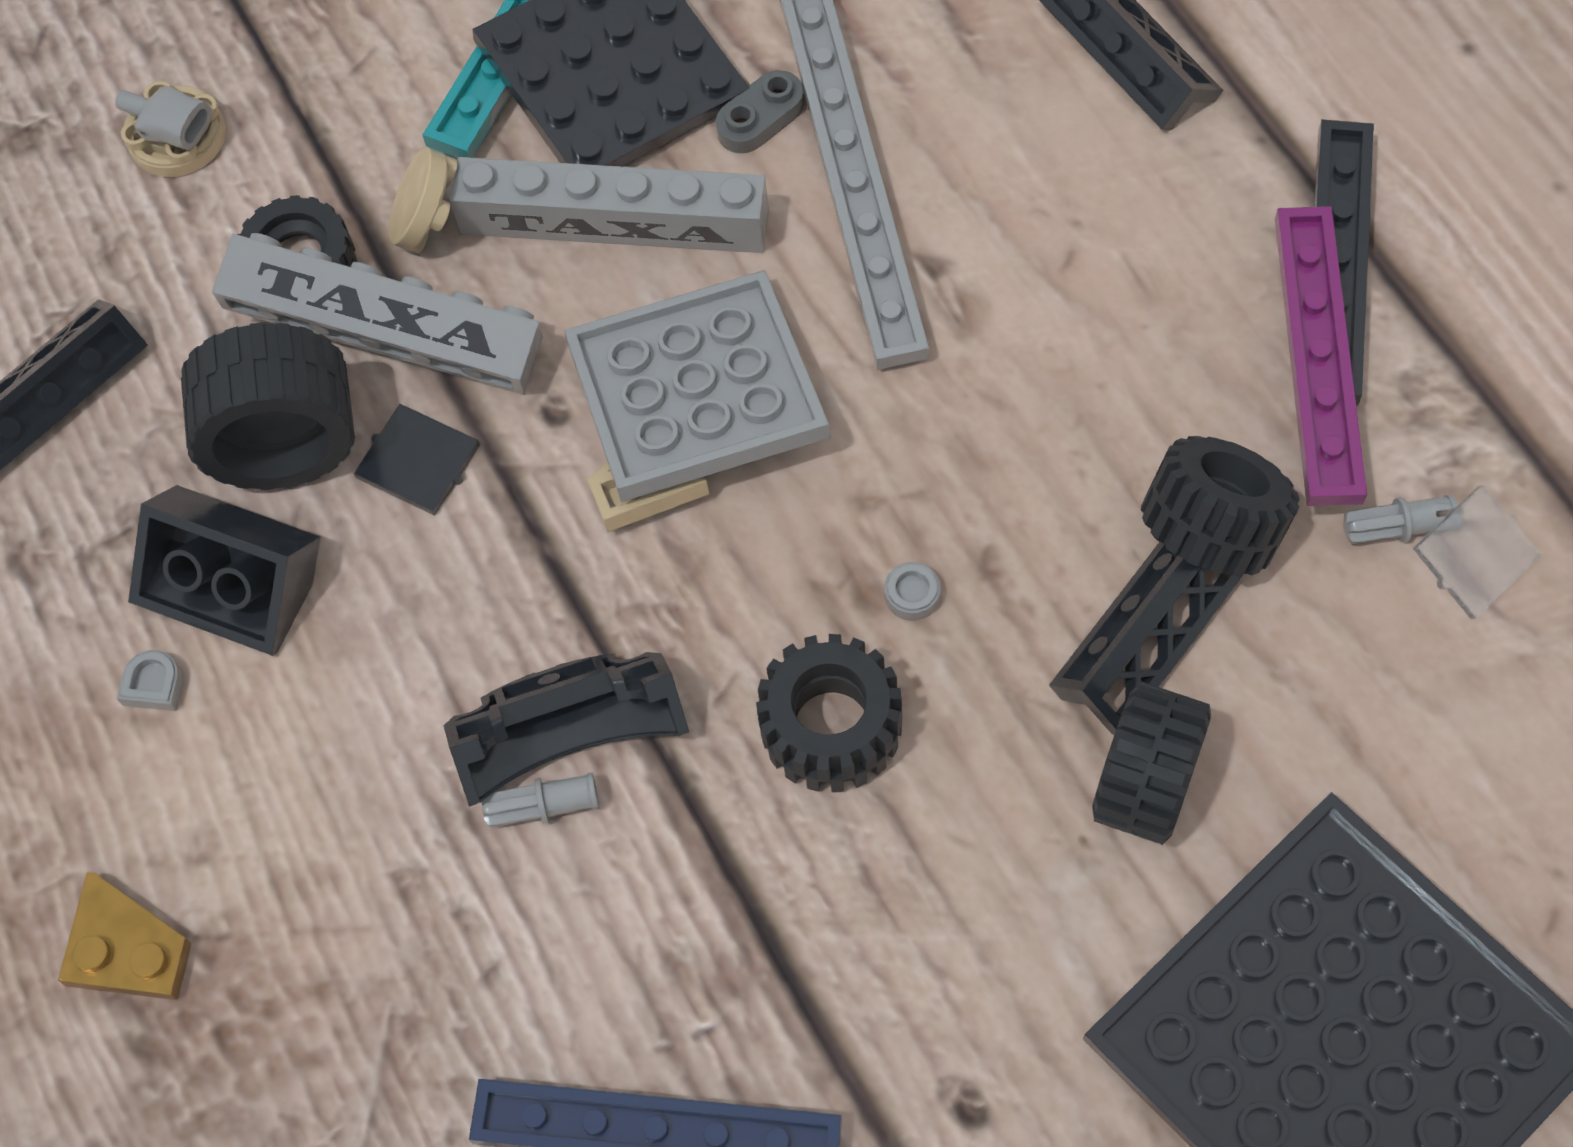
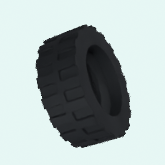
M294 195L287 199L278 198L272 200V203L267 206H261L254 211L255 214L250 219L247 218L242 224L243 229L241 233L237 234L250 238L252 233H259L269 236L280 243L294 236L309 235L319 242L321 252L330 256L332 262L351 267L353 262H357L354 244L340 214L337 215L334 208L328 203L323 204L319 202L318 198L310 196L309 198H301L300 195Z

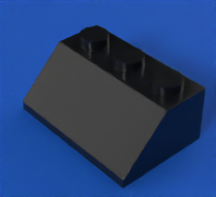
M176 485L141 503L128 602L273 656L279 651L313 586L321 536Z

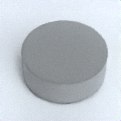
M917 562L903 563L895 567L885 581V601L890 611L897 617L909 621L921 620L931 615L940 601V582L936 573L930 567Z

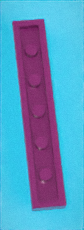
M1332 206L1278 208L1275 216V227L1306 505H1363L1367 497V488Z

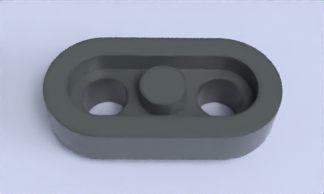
M782 70L768 72L749 86L750 89L734 97L724 105L716 117L717 135L721 145L734 153L752 152L799 116L804 107V94L802 83L797 76ZM774 91H784L782 93H773ZM739 118L747 119L744 123L735 122Z

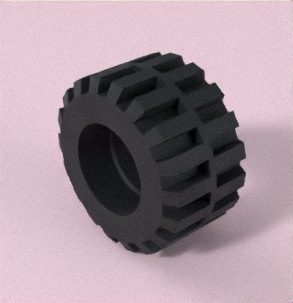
M1188 436L1187 439L1180 438L1174 441L1173 445L1169 446L1141 504V511L1144 513L1142 516L1144 524L1151 529L1150 533L1174 555L1210 572L1243 576L1244 573L1248 575L1258 574L1261 569H1266L1270 565L1300 507L1298 502L1300 499L1298 492L1293 489L1294 485L1290 479L1282 474L1281 470L1256 452L1220 438Z
M829 634V641L824 643H818L816 635L804 638V648L798 650L792 643L782 650L784 657L782 663L773 658L766 668L768 680H760L757 690L759 701L756 702L764 748H768L769 758L776 769L783 766L785 777L795 784L803 777L806 778L807 789L819 792L821 783H831V792L833 793L843 792V782L853 780L855 787L858 788L867 783L868 771L871 770L878 776L886 768V756L893 758L898 749V736L902 735L901 688H897V676L892 666L884 667V656L879 651L874 649L869 654L865 653L864 641L853 637L850 645L842 644L841 634ZM824 693H840L849 696L864 710L863 715L854 726L837 734L813 732L804 727L796 717L807 701Z
M1142 681L1130 692L1092 805L1094 822L1161 845L1172 836L1211 720L1210 704Z

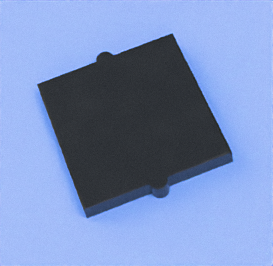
M399 404L381 433L372 436L373 445L353 474L355 478L435 516L454 485H460L463 482L461 474L479 448L480 443L479 440Z

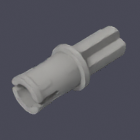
M1451 494L1406 502L1404 498L1400 497L1395 498L1390 505L1349 510L1344 514L1343 529L1348 541L1351 543L1396 537L1401 542H1407L1411 539L1412 535L1457 530L1460 524V514L1437 517L1436 512L1458 509L1459 507L1455 497Z
M593 772L583 776L543 783L541 778H536L535 785L493 792L482 801L484 819L489 827L541 818L544 824L549 823L550 816L591 808L599 809Z

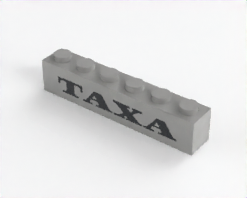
M468 157L457 158V170L453 179L449 201L460 234L751 253L764 252L769 212L765 175Z
M232 233L212 289L213 295L223 309L274 324L277 322L287 323L296 327L302 326L313 330L318 335L322 334L333 341L521 395L525 394L543 339L540 323L537 320H533L534 316L530 312L514 306H504L503 311L484 306L480 298L461 291H454L452 296L432 291L433 287L430 284L413 277H403L401 282L382 276L380 270L364 263L353 262L351 267L334 263L330 256L312 248H302L300 253L281 247L282 244L279 241L263 234L252 233L250 238Z

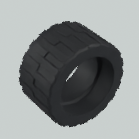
M251 323L247 326L229 328L223 333L209 337L203 341V344L195 347L189 353L188 360L183 363L181 385L188 456L191 462L197 465L198 470L207 476L213 477L214 480L243 489H286L296 487L302 483L312 482L319 479L320 476L330 473L339 466L341 461L346 460L351 453L350 448L354 445L355 433L346 361L343 359L341 350L334 346L332 341L324 335H318L311 329L302 326H291L287 323Z

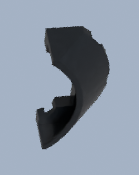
M645 652L640 656L627 660H616L615 653L598 655L562 663L555 667L526 675L480 698L482 706L465 714L454 715L443 725L449 749L469 807L481 803L493 792L520 775L567 754L619 740L650 736H681L689 733L672 672L662 653Z

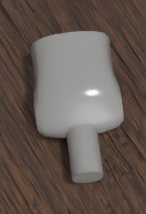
M171 86L160 87L149 99L126 90H121L115 100V105L119 110L138 116L134 126L136 132L142 138L151 142L167 143L185 150H190L197 144L206 131L212 115V110L208 103L187 96Z

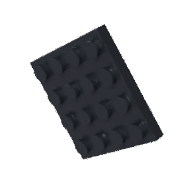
M529 0L472 29L474 42L560 163L623 167L715 118L724 105L734 97L750 89L685 0Z

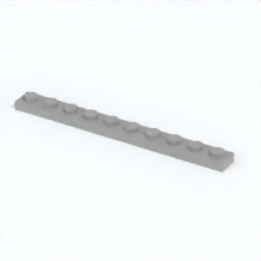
M780 0L877 370L929 359V346L833 0Z

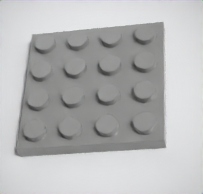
M765 270L564 330L621 502L831 438L828 420Z

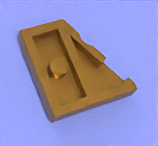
M87 872L58 981L68 987L178 1000L192 943L99 875Z

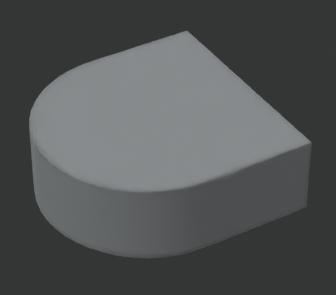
M148 650L134 656L126 665L117 700L122 706L176 711L183 685L182 671L173 658L163 651Z

